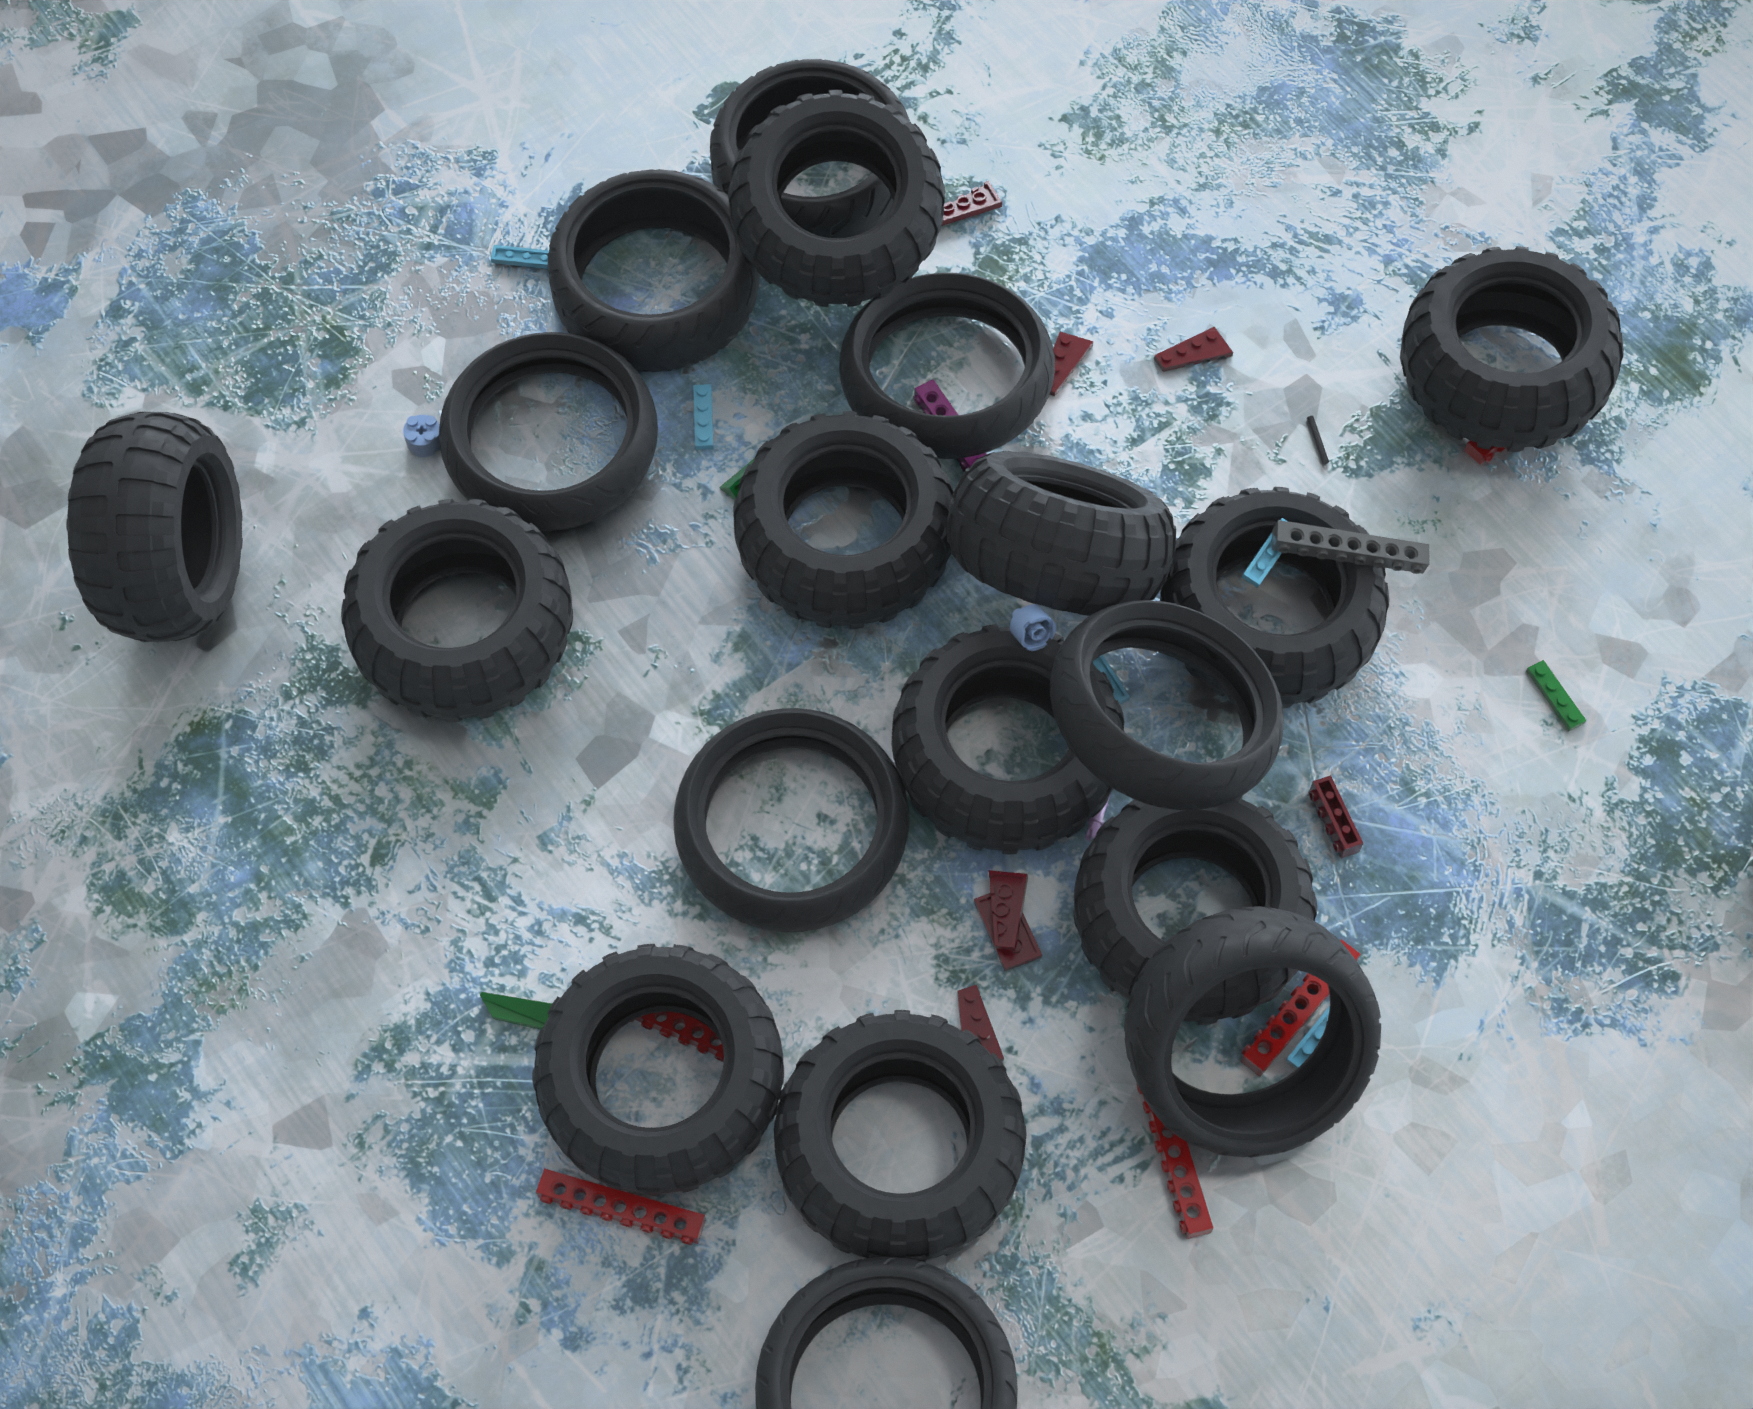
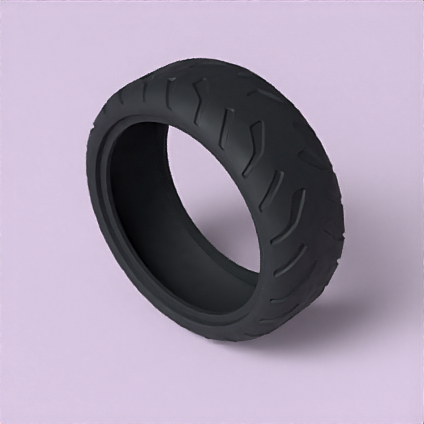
M802 59L776 64L774 67L769 66L757 72L755 76H750L737 86L736 90L732 91L723 102L724 106L720 108L713 124L714 129L711 131L710 136L713 185L728 195L733 163L739 151L745 147V140L751 130L756 125L763 123L773 109L780 105L786 106L793 103L801 95L809 93L813 96L829 94V90H842V94L859 96V93L874 96L875 101L884 105L891 104L902 111L904 118L910 122L909 116L901 101L887 85L869 72L853 65L827 59ZM872 173L856 186L836 194L809 197L783 193L780 203L792 221L804 230L826 238H847L864 233L877 225L890 210L893 199L885 184Z
M664 169L632 171L628 174L622 173L610 177L606 181H601L585 191L584 195H580L569 206V210L563 213L555 227L556 231L552 233L548 253L549 283L553 302L562 324L570 334L590 338L613 349L638 371L662 372L673 369L678 370L710 358L718 353L719 349H724L738 335V332L742 331L756 303L759 273L756 271L755 265L744 256L738 245L737 237L731 225L728 195L702 178L676 170ZM647 228H670L696 235L711 244L727 263L720 281L708 294L687 307L662 314H637L611 307L595 297L582 283V277L591 259L605 245L622 235Z
M1259 906L1228 909L1199 919L1171 936L1153 954V958L1148 960L1140 972L1138 981L1133 986L1127 1004L1128 1012L1125 1013L1124 1040L1127 1058L1130 1062L1133 1076L1153 1113L1164 1126L1179 1138L1194 1146L1224 1156L1252 1158L1287 1152L1307 1142H1311L1332 1128L1334 1123H1339L1353 1108L1354 1103L1358 1102L1371 1080L1370 1075L1374 1074L1379 1058L1378 1050L1381 1045V1023H1379L1381 1014L1378 1001L1368 978L1345 945L1319 923L1294 912ZM1284 967L1309 973L1327 983L1330 1007L1324 1033L1307 1060L1279 1082L1252 1092L1219 1094L1191 1086L1172 1072L1173 1043L1181 1022L1192 1006L1207 991L1225 979L1249 970Z
M872 1257L858 1259L841 1264L814 1278L795 1293L772 1324L761 1348L756 1371V1409H791L792 1384L797 1366L808 1345L823 1328L840 1316L856 1309L874 1305H897L912 1308L933 1317L946 1326L962 1343L971 1358L978 1377L981 1397L980 1409H1017L1018 1386L1014 1356L1007 1337L994 1313L974 1290L958 1278L938 1267L909 1258Z

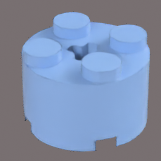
M429 415L408 417L403 428L408 449L418 457L432 456L436 450L440 449L439 423L436 418Z
M1027 605L1014 610L1012 613L1013 618L1010 622V631L1027 650L1036 651L1042 649L1047 645L1048 639L1054 637L1056 624L1040 605Z

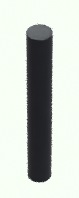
M1308 416L1307 421L1322 464H1328L1329 459L1314 416Z

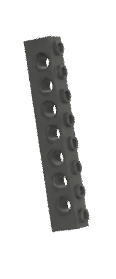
M1280 520L1277 521L1272 530V550L1281 553H1294L1300 556H1313L1319 559H1332L1338 562H1351L1357 565H1370L1376 568L1383 567L1393 569L1394 571H1409L1413 574H1423L1430 565L1429 544Z

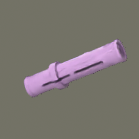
M1108 801L1097 815L1088 820L1089 827L1085 835L1087 841L1091 842V838H1095L1096 832L1104 824L1103 818Z

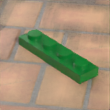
M1544 660L1527 668L1526 672L1568 731L1586 723L1587 720Z

